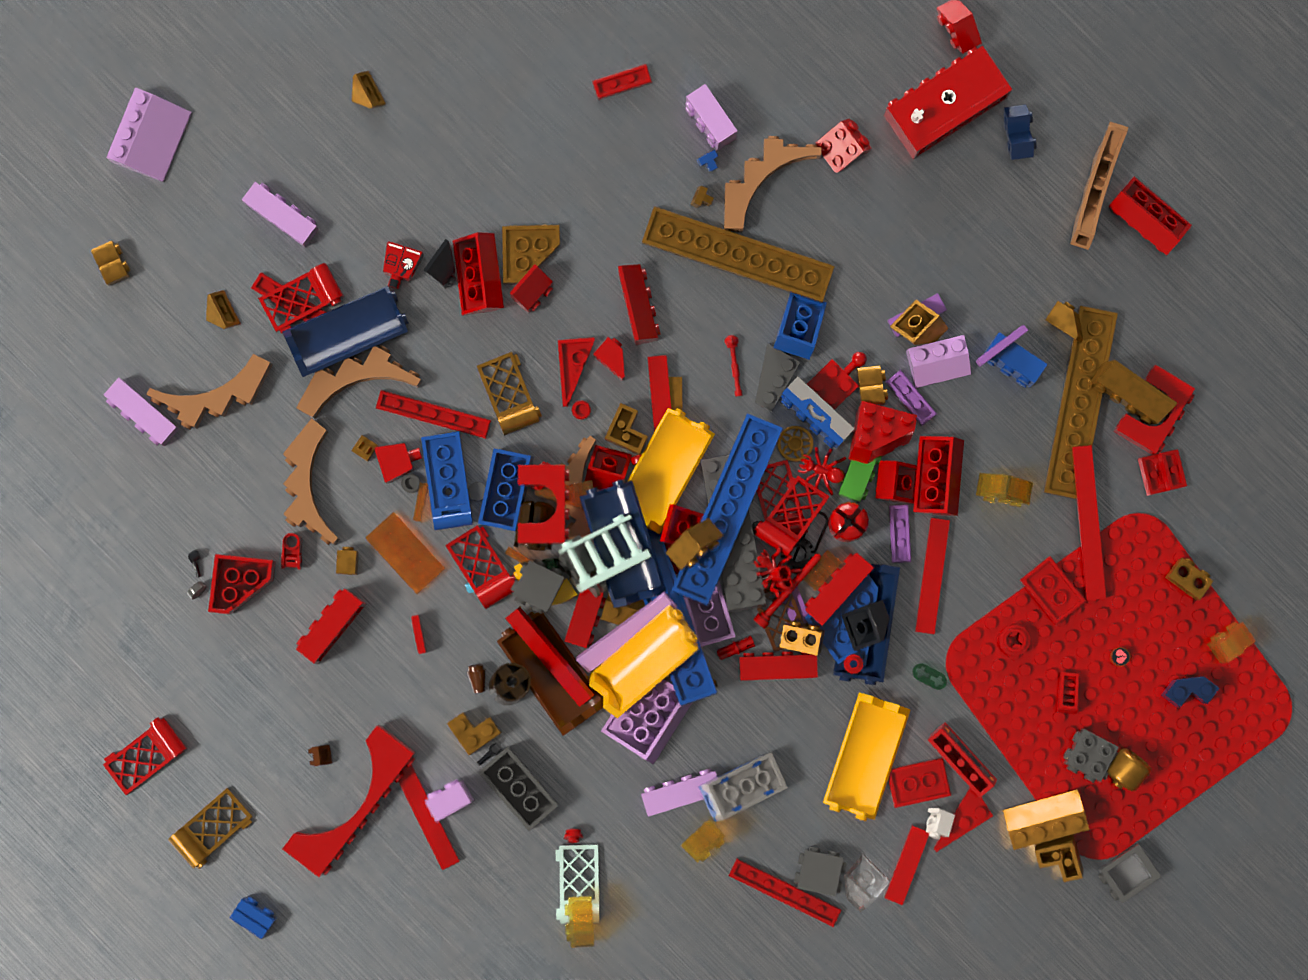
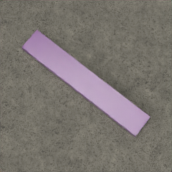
M663 592L576 657V661L588 673L591 672L668 605L674 609L677 608V605Z

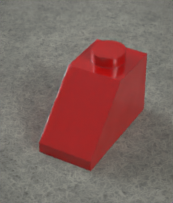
M608 337L594 352L593 356L623 381L625 374L622 344L617 339L613 338L611 340Z

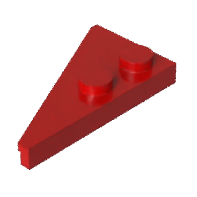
M594 337L558 340L563 407H568L595 342Z
M970 787L959 803L957 810L953 813L955 816L949 837H941L937 840L934 846L935 852H938L993 817L982 797L979 798Z

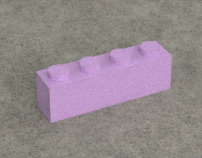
M254 182L242 198L244 204L306 247L319 230L315 225L317 222L309 216L303 217L300 214L301 210L296 206L292 205L290 207L285 204L286 200L279 194L274 196L269 192L271 189L264 183L259 185Z
M119 377L104 393V396L108 398L106 402L114 409L117 406L122 410L120 414L128 421L132 419L136 423L135 427L140 432L144 433L146 431L151 435L149 439L157 446L159 443L165 446L179 430L176 425Z
M709 768L700 771V775L692 777V774L681 777V781L674 783L673 780L662 783L663 787L658 789L655 786L645 788V793H642L641 796L648 817L703 800L704 798L698 786L716 778V772H711Z

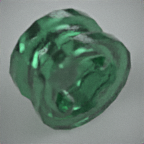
M559 558L542 559V562L545 563V568H559L557 565Z

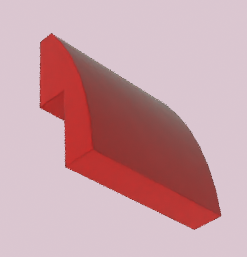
M1178 449L1138 459L1147 496L1187 486Z

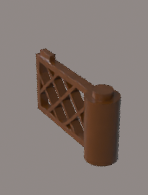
M770 574L762 575V576H761V577H762V582H763L768 576H770ZM772 580L767 582L768 587L764 588L765 598L773 603L776 595L774 599L769 597L775 594L770 591ZM792 593L789 595L787 603L781 604L785 606L781 617L772 614V616L779 618L776 629L768 626L765 628L774 653L784 649L780 646L776 647L774 638L776 633L782 635V632L778 631L782 620L790 623L789 620L783 618L787 607L795 610L796 617L794 621H797L798 618L801 626L809 627L808 622L804 624ZM790 600H791V603H792L793 607L788 606ZM757 608L758 613L765 612V610Z

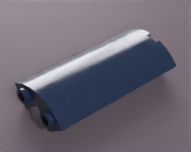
M388 286L282 331L302 378L408 332L406 325L409 322L405 313L400 314L395 302L398 301L395 291H390Z
M624 479L612 482L613 486L598 490L596 487L586 490L587 494L580 496L591 534L614 523L613 519L622 514L624 517L630 515L631 519L625 523L638 549H641L642 552L648 549L651 555L650 558L605 580L614 608L629 605L666 592L633 482H624ZM619 526L609 530L608 532L621 557H624L625 560L631 558L632 552ZM602 535L593 538L595 548L604 566H607L608 569L614 567L613 562L615 561Z
M870 564L874 569L869 573V576L878 587L876 602L883 600L889 616L884 641L869 646L866 665L856 674H851L845 670L844 661L840 664H837L835 661L833 675L840 676L839 680L851 682V678L865 680L864 684L876 685V682H884L900 567L883 564ZM852 660L850 662V666L852 668H855L857 666V662L855 660Z

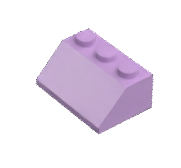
M964 335L908 348L906 351L915 388L971 375L969 353Z

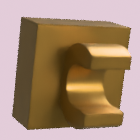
M361 435L351 451L368 462L375 452L374 448L378 447V445Z

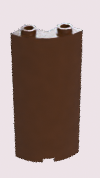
M532 611L527 615L593 692L594 696L579 707L514 629L512 630L511 627L501 633L503 637L497 640V643L511 663L523 665L528 670L531 676L530 690L564 736L603 708V697L589 686V677L544 613L540 614L537 612L534 614Z

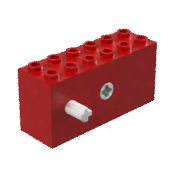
M983 46L972 48L963 59L958 57L951 62L952 65L949 68H941L932 79H929V77L919 83L920 86L915 90L910 88L903 94L904 96L901 99L895 98L887 104L888 107L884 117L913 159L1009 97L1012 88Z

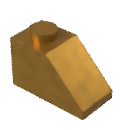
M1057 301L1046 321L1082 343L1079 314L1074 311L1075 307L1066 301L1064 304Z

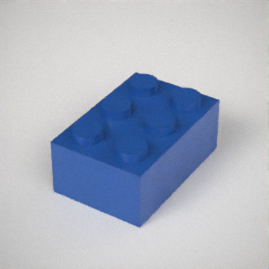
M999 332L984 354L1005 339L1006 336ZM1015 342L986 362L993 367L994 365L1001 369L1000 372L1005 376H1012L1017 379L1016 382L1024 388L1026 386L1030 388L1035 384L1047 366V363Z

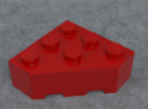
M861 401L855 417L849 459L868 464L875 458L884 456L901 445L908 444L915 431L917 415Z
M215 554L208 612L229 615L234 613L274 581L276 561Z

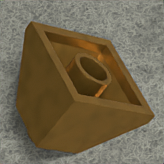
M915 300L890 326L891 329L914 345L936 342L949 329L940 315L918 300Z

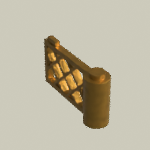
M512 352L477 365L504 436L540 422L539 418L542 417L539 407H534L519 371L520 360L517 354L513 355ZM508 358L512 361L510 371L500 367L502 361ZM488 366L495 368L492 378L485 376L482 369ZM498 370L508 374L504 383L495 380ZM511 375L519 378L517 388L507 385ZM493 382L503 386L499 395L490 391ZM505 387L515 391L511 400L501 397ZM517 393L524 394L527 402L522 404L514 402ZM500 399L510 403L507 410L499 413L497 405Z
M226 788L190 821L177 830L168 841L193 869L196 867L200 869L208 862L206 858L238 829L242 828L244 830L252 823L250 819L253 816L231 791ZM228 794L232 799L231 807H220L221 798ZM218 802V807H212L215 803ZM234 802L239 808H234ZM217 809V821L205 820L206 811ZM220 809L231 810L230 821H219ZM234 810H242L247 817L241 822L233 821ZM203 815V820H197ZM194 822H203L202 834L193 833L189 826ZM205 822L216 823V834H204ZM219 823H230V832L226 835H219ZM204 836H215V845L208 850L204 845Z

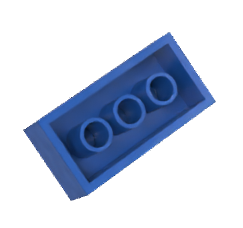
M496 448L493 449L478 524L516 531L520 507L525 502L528 486L518 485V465H532L533 456Z

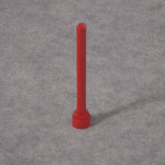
M815 554L801 572L793 579V589L781 592L780 597L776 598L765 612L762 611L754 617V621L765 629L770 624L769 621L772 614L821 560V555Z

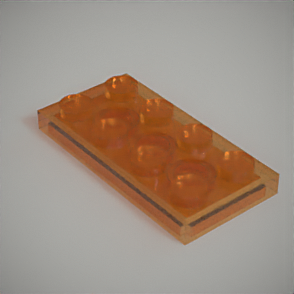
M394 512L365 537L416 594L421 592L445 570V567Z

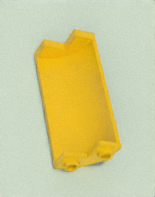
M669 408L666 410L627 482H633L647 529L658 534L661 533L664 527L669 504H677L715 436V433L709 430V425L701 421L698 424L685 417L686 413L678 408L675 411Z
M668 605L589 674V686L603 696V708L616 718H619L698 650V637L683 619L681 611Z
M859 692L823 803L830 805V810L840 813L842 809L856 814L855 818L863 821H866L867 818L875 820L911 711L910 709Z

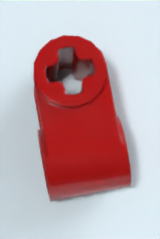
M288 533L284 536L281 569L286 567L302 569V538L300 535ZM291 536L297 539V544L294 547H290L288 544V539Z

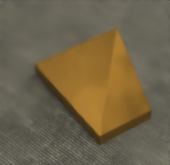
M365 71L354 74L352 102L370 109L384 106L386 103L370 72Z
M224 290L210 293L207 295L206 321L227 329L239 325L240 321Z

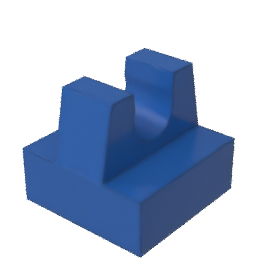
M715 150L696 159L699 166L705 164L709 172L718 168L714 161V158L718 157Z

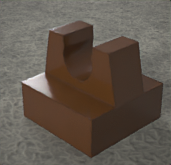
M330 745L316 746L308 749V753H313V760L310 761V765L332 764Z

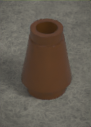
M483 664L468 666L467 675L474 693L485 692L486 669L483 668Z

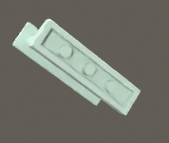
M622 514L613 519L614 523L574 543L572 540H569L561 545L562 549L558 551L559 554L568 553L580 577V584L576 586L579 593L651 557L648 549L643 552L641 549H638L625 523L631 519L630 515L624 517ZM619 526L632 552V557L627 560L621 557L608 532ZM602 535L615 561L613 562L615 566L610 569L604 566L591 539ZM583 543L597 568L596 572L598 575L592 578L590 575H587L574 550L575 547Z

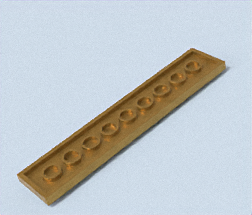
M655 206L653 207L642 240V244L821 303L824 300L835 267Z
M1079 306L1078 310L1083 341L1080 343L1073 338L1043 492L1076 499L1072 447L1093 446L1103 393L1097 391L1094 388L1095 385L1090 381L1101 364L1109 361L1118 315L1115 312Z

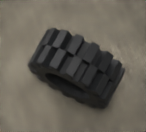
M801 537L796 547L804 549L805 558L799 562L790 559L784 563L790 570H802L815 555L812 543L806 538ZM780 552L781 560L787 558L786 555Z

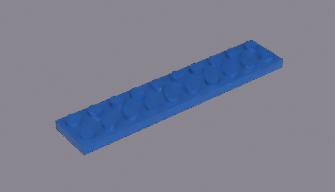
M747 413L701 520L702 522L709 518L723 534V537L718 541L720 544L714 550L708 549L709 551L705 555L698 557V562L692 568L687 566L680 570L672 588L673 592L707 606L709 605L782 433V427Z
M647 529L666 589L665 593L677 605L676 609L681 611L683 619L692 632L696 634L683 595L672 591L677 578L670 558L666 553V546L664 542L660 541L661 533L658 534ZM659 595L643 599L645 606L651 601H653L655 598H657ZM697 640L698 650L669 674L680 706L717 694L699 640Z

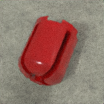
M854 502L842 503L832 511L828 519V527L831 535L838 541L850 543L859 539L866 532L869 518L864 508L862 510L858 508L859 504ZM845 518L847 520L849 518L852 520V526H848L845 529L843 528V525L845 524Z

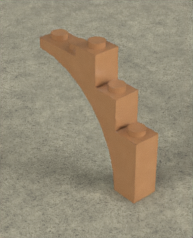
M1110 122L1101 145L1098 147L1093 159L1091 173L1084 188L1082 203L1075 218L1071 245L1087 250L1090 248L1095 236L1107 187L1128 132V127Z
M768 136V139H764L763 161H760L759 158H749L744 163V183H740L739 180H730L729 183H725L724 230L743 232L748 205L763 182L776 171L792 163L820 159L821 147H817L814 144H808L806 147H798L797 144H787V147H783V139H779L778 136Z
M381 345L379 348L374 346L363 365H361V360L352 356L351 359H344L336 376H333L334 372L328 368L315 372L296 408L316 419L322 408L335 395L360 382L390 379L405 382L419 388L422 380L419 378L420 375L412 370L406 372L402 369L403 366L395 361L390 363L392 355L389 354V349Z
M253 354L246 366L233 379L212 391L197 395L178 396L149 388L146 395L151 397V402L159 406L161 403L167 405V410L175 414L179 411L177 419L182 421L180 425L190 430L192 427L197 429L207 409H209V414L218 418L219 415L225 417L235 397V401L244 406L247 403L252 405L273 364Z
M311 418L283 453L287 457L284 461L292 467L297 465L283 483L287 487L285 489L287 493L293 497L297 495V498L284 512V515L287 517L285 521L293 527L296 525L301 527L306 522L305 527L313 533L315 531L319 532L322 535L320 537L321 540L328 545L330 543L336 545L340 539L322 519L312 490V471L315 457L321 443L329 432Z
M592 436L584 437L578 445L580 450L577 454L573 453L567 461L569 465L566 466V470L570 471V480L566 481V489H569L570 498L569 501H566V508H569L570 517L576 520L575 523L571 522L567 527L569 528L570 540L578 535L584 538L591 534L580 496H583L584 468L588 456L596 443V439Z

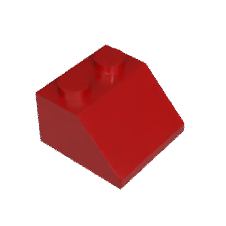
M534 264L512 289L510 295L517 304L530 313L531 310H537L541 305L540 300L544 296L548 297L554 289L552 287L554 284Z
M595 445L588 465L584 486L597 487L601 490L613 486L612 482L622 479L625 482L632 454Z
M880 461L875 499L914 504L917 465L900 461Z

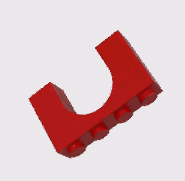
M1157 365L1151 368L1145 381L1177 402L1176 406L1167 414L1166 419L1161 425L1148 426L1130 415L1124 414L1113 431L1151 455L1157 452L1160 453L1166 444L1163 441L1166 436H1171L1175 430L1173 426L1175 421L1182 418L1185 413L1183 410L1186 403L1190 404L1195 396L1193 394L1194 387Z
M518 465L519 486L546 487L555 494L557 500L556 511L548 521L543 523H518L519 544H564L566 540H569V528H566V520H569L570 513L569 508H566V501H569L570 492L569 489H566V481L570 480V471L566 470L565 465Z

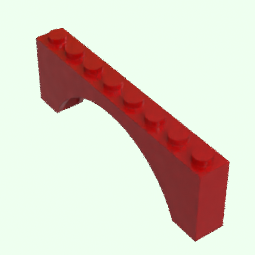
M380 724L374 728L365 740L372 760V780L368 794L359 810L346 823L336 829L315 834L296 832L282 848L318 878L329 873L332 869L330 864L334 859L338 860L345 852L342 849L346 843L348 845L352 843L356 837L354 834L358 828L362 829L368 822L366 817L369 813L374 814L380 806L378 804L379 800L382 797L385 799L392 790L389 787L392 783H398L404 775L402 770L405 766L409 768L415 761L413 756L416 752Z

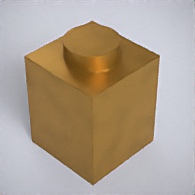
M342 547V550H337V574L357 575L359 552L354 551V547Z

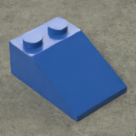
M790 292L773 348L810 360L816 345L827 302L823 301L821 303Z

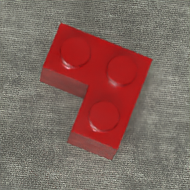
M950 0L937 7L939 14L937 20L951 34L950 42L954 49H958L964 54L982 44L973 13L960 0Z

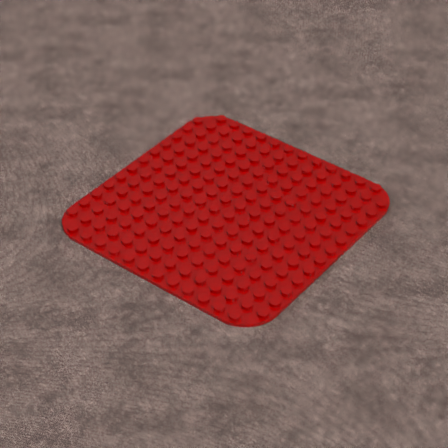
M1133 513L1120 517L1100 531L1106 599L1086 600L1080 546L1056 564L1085 598V603L1059 624L1055 625L1028 590L1023 587L958 634L948 648L945 661L947 676L952 686L1036 801L1078 789L1089 830L1075 833V841L1080 855L1096 860L1109 859L1122 853L1267 747L1284 733L1292 716V701L1286 686L1214 588L1210 585L1202 598L1195 600L1165 578L1178 559L1188 558L1191 561L1193 560L1163 521L1144 513ZM1180 567L1178 573L1181 577H1185L1187 570L1184 567ZM1196 578L1194 581L1195 587L1198 589L1202 587V581L1199 578ZM1010 625H1019L1025 628L1030 636L1028 649L1018 656L1006 654L1000 647V634ZM1019 633L1015 637L1007 636L1011 640L1010 648L1014 644L1022 645L1017 640ZM1118 648H1124L1129 653V661L1125 665H1117L1112 659L1113 652ZM1060 672L1080 673L1077 714L1057 712ZM1204 676L1220 688L1208 704H1203L1190 694L1181 707H1175L1161 696L1171 681L1176 679ZM1064 679V682L1075 683V680ZM1064 687V690L1074 691V688ZM1063 695V698L1074 699V696ZM1063 703L1065 706H1073V704ZM1081 729H1085L1119 747L1117 752L1124 748L1129 749L1151 767V773L1136 791H1130L1124 787L1122 789L1117 787L1112 782L1114 779L1109 774L1105 780L1102 779L1101 782L1095 781V783H1092L1084 778L1085 774L1079 771L1077 774L1067 769L1068 765L1064 764L1065 759L1063 756L1068 748L1071 749L1074 742L1072 739L1076 731L1080 732Z

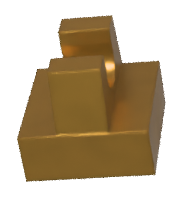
M699 186L690 205L696 208L700 207L701 204L709 206L714 198L706 194L708 188Z

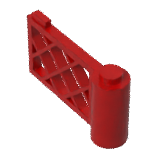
M322 263L258 299L275 331H280L282 334V331L291 328L290 325L328 305L332 307L342 303L341 299L344 296L327 264ZM306 278L311 283L309 291L299 289L301 281ZM287 288L295 290L292 300L282 298L283 292ZM298 291L308 294L305 304L295 301ZM310 295L318 297L321 304L315 307L309 306ZM270 297L278 299L275 309L267 307L264 301ZM281 300L291 303L288 313L278 310ZM294 304L304 307L302 314L298 316L291 314ZM277 313L287 316L285 323L279 326L275 322Z
M788 460L768 464L765 472L770 475L765 483L760 482L763 486L760 490V486L757 489L764 520L768 518L767 511L770 505L774 508L776 507L772 503L776 495L778 494L783 497L784 494L779 492L783 483H788L785 480L787 476L789 481L793 477ZM785 465L787 473L784 478L774 474L777 467ZM772 476L781 480L777 490L767 485ZM765 487L775 492L770 502L762 497ZM787 499L785 502V506L787 505L788 501H791L795 504V501L793 499ZM800 510L801 518L805 519L802 510ZM787 512L788 521L799 520L797 512ZM781 513L777 517L772 518L778 523L785 522L784 515L780 516ZM800 524L790 525V530L796 535L801 531Z
M797 476L796 479L794 477L790 479L786 485L788 488L786 493L764 522L760 521L755 528L758 538L775 549L781 547V553L787 557L792 553L801 537L830 497L800 476ZM797 483L805 487L806 493L796 494L795 486ZM818 495L823 500L819 504L812 505L810 496ZM807 496L809 505L799 507L797 498ZM794 498L796 507L786 509L785 500ZM810 509L811 517L802 519L800 510ZM797 511L799 520L788 521L787 512ZM784 513L785 522L778 523L772 518L775 514ZM800 524V533L798 535L790 530V525Z
M477 525L445 546L486 610L512 594L514 591L511 588L517 579L514 574L512 576L509 575L486 539L489 535L484 527L479 528ZM476 531L481 537L479 545L468 542L470 535ZM457 543L464 544L463 555L454 553L451 547ZM468 545L478 547L476 558L465 556ZM481 548L490 551L489 561L479 559ZM464 558L475 560L473 571L464 569ZM478 561L488 563L486 574L475 571ZM491 564L498 565L502 572L497 576L489 575ZM474 575L485 576L484 584L476 588L473 583Z
M157 717L149 723L151 727L124 749L117 754L112 752L104 758L106 762L103 766L125 795H128L187 750L165 718L160 719ZM146 736L152 741L151 749L141 748L142 739ZM128 750H137L136 761L126 759ZM141 750L151 752L149 762L140 761ZM154 752L161 753L166 760L161 764L153 763ZM114 761H122L121 772H115L110 764ZM126 762L136 763L134 774L125 773ZM139 764L149 765L147 775H138ZM124 776L134 777L133 785L128 789L123 784Z

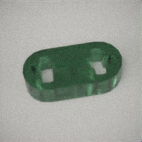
M917 664L912 669L913 677L932 689L941 690L947 684V678L944 674L926 664ZM924 667V672L929 674L928 677L923 675L918 677L916 669ZM930 677H942L941 681L943 684L936 687L934 685L935 682Z

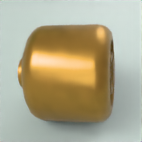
M1124 748L1110 763L1107 771L1114 779L1112 782L1117 787L1136 791L1151 773V767L1137 754Z

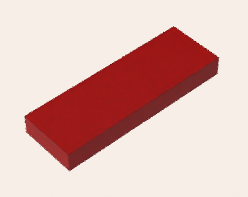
M647 64L594 80L592 83L597 98L600 100L651 84L652 80Z

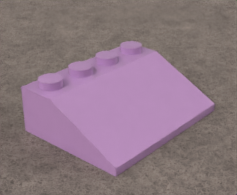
M135 88L106 158L112 163L164 182L192 112L156 95Z
M663 679L619 718L611 714L601 732L654 765L692 703L680 706L673 685Z

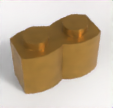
M110 241L91 250L103 279L108 286L130 277L128 272L131 269L127 261L122 260L121 254L123 252L118 243L115 244L113 241Z
M880 366L857 368L860 400L880 406L885 405V400H888L887 389H883V381H886L885 370H881Z

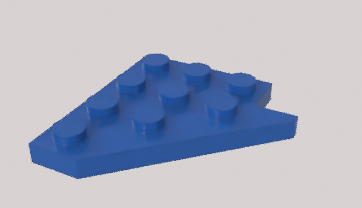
M869 574L823 626L810 614L804 617L809 624L820 626V630H825L823 644L837 664L843 662L847 656L855 654L863 660V667L866 665L869 646L857 651L853 650L841 615L876 602L878 587Z

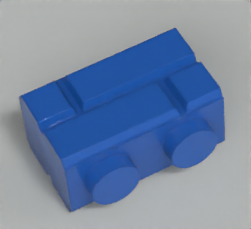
M244 897L231 914L230 919L260 939H263L277 919L274 917L275 913L266 907L263 910L257 906L258 902L252 897H248V899Z

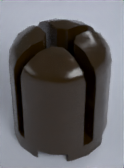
M526 501L521 504L515 531L514 547L518 548L519 545L518 523H543L548 521L555 513V508L552 505L537 501V503ZM520 544L528 548V550L545 551V547L552 550V544Z
M516 663L503 664L491 676L489 692L491 695L494 693L497 695L494 699L497 703L514 705L529 692L531 676L523 665ZM514 679L517 680L513 687L507 685V682H511Z

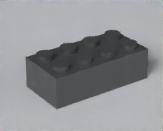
M509 746L478 772L528 831L559 806Z

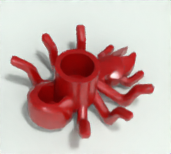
M815 447V457L818 464L815 465L811 456L804 454L803 456L809 458V460L801 459L805 465L799 464V466L805 469V471L798 470V472L805 474L814 470L815 473L808 476L806 481L809 482V480L819 474L815 487L819 489V483L822 478L830 495L833 496L834 493L828 480L838 484L845 479L844 471L833 466L845 461L847 458L843 457L831 464H827L828 458L833 451L830 448L825 455L823 465H821L819 449Z
M778 547L777 551L771 556L772 563L766 550H763L761 555L757 557V561H754L757 568H767L768 571L757 572V576L770 574L762 582L764 588H767V582L772 580L770 591L775 593L776 598L780 597L779 591L784 592L793 589L794 582L791 579V573L801 572V569L790 570L787 566H781L788 562L792 555L779 561L776 567L775 557L780 554L781 547Z

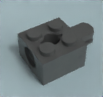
M578 535L571 540L574 543L582 539V537ZM583 543L575 547L574 550L587 575H590L591 578L598 575L596 572L597 568L585 544ZM568 553L559 554V568L562 572H566L569 575L572 585L576 587L580 584V577ZM602 581L589 588V590L597 597L600 595V592H605L607 588Z

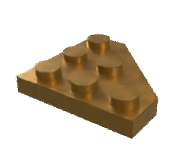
M559 225L502 226L503 284H518L534 264L539 267L560 246Z

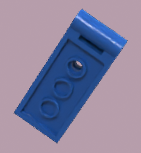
M460 432L421 437L434 530L473 525ZM447 489H452L451 495H446Z

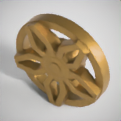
M790 426L782 431L777 442L778 450L785 459L792 462L806 459L807 457L803 456L804 450L802 448L810 447L806 454L810 455L813 449L812 435L801 426ZM795 429L793 436L786 433L789 430ZM798 429L800 430V436L795 435ZM803 432H805L808 435L809 439H801L803 437ZM783 436L789 437L790 439L786 441L783 438ZM781 440L788 444L783 449H781ZM803 442H809L810 444L803 445ZM786 448L790 449V452L784 453ZM799 450L801 452V458L797 454V451ZM794 451V455L796 456V458H791L787 456L792 454V452Z

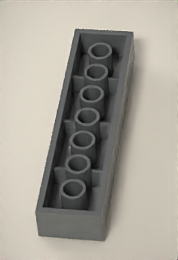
M729 455L701 460L708 504ZM749 510L721 574L728 613L766 607L762 577L757 576L760 568H757L754 564L758 556Z

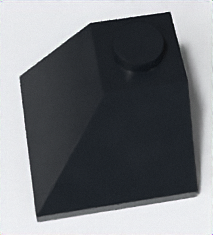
M447 239L444 240L424 268L426 276L444 289L447 286L450 287L456 280L452 247Z
M883 600L841 615L854 651L884 641L889 616Z

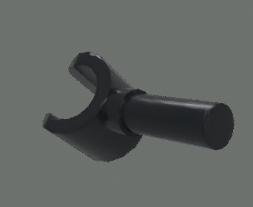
M194 550L188 554V559L194 567L196 578L201 577L196 561L201 559L198 550Z
M496 743L492 744L489 747V751L477 761L478 765L484 763L492 755L496 756L500 753L501 749L497 753H493L491 750Z

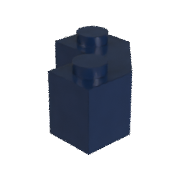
M1027 105L1004 107V128L1007 131V149L1011 160L1034 157V149H1037L1036 138H1032L1030 132V123H1033L1032 112L1028 111Z
M1204 676L1176 679L1171 681L1161 696L1175 707H1181L1190 694L1203 704H1208L1220 688Z

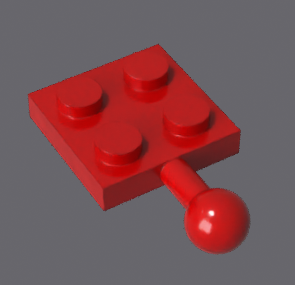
M863 352L854 353L852 361L844 369L831 359L807 385L835 410L859 387L849 374L856 367L864 366L867 362V357Z

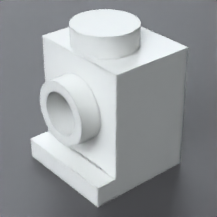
M929 808L928 812L931 815L927 820L926 832L930 833L929 837L934 839L949 837L955 815L941 809Z

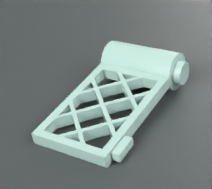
M598 845L559 846V850H556V862L560 861V908H556V920H560V924L599 923ZM575 849L583 850L580 853H578ZM586 849H594V858L588 863L581 854ZM563 850H573L577 856L568 863L564 859ZM578 857L587 864L580 873L571 866ZM593 861H594L595 869L591 866V864H592ZM569 867L578 874L570 883L564 878V872ZM588 867L595 872V877L590 882L581 875ZM579 876L587 883L580 893L571 885ZM594 880H595V888L591 885V883H592ZM570 886L578 895L573 900H564V892ZM590 886L595 891V900H586L581 894Z

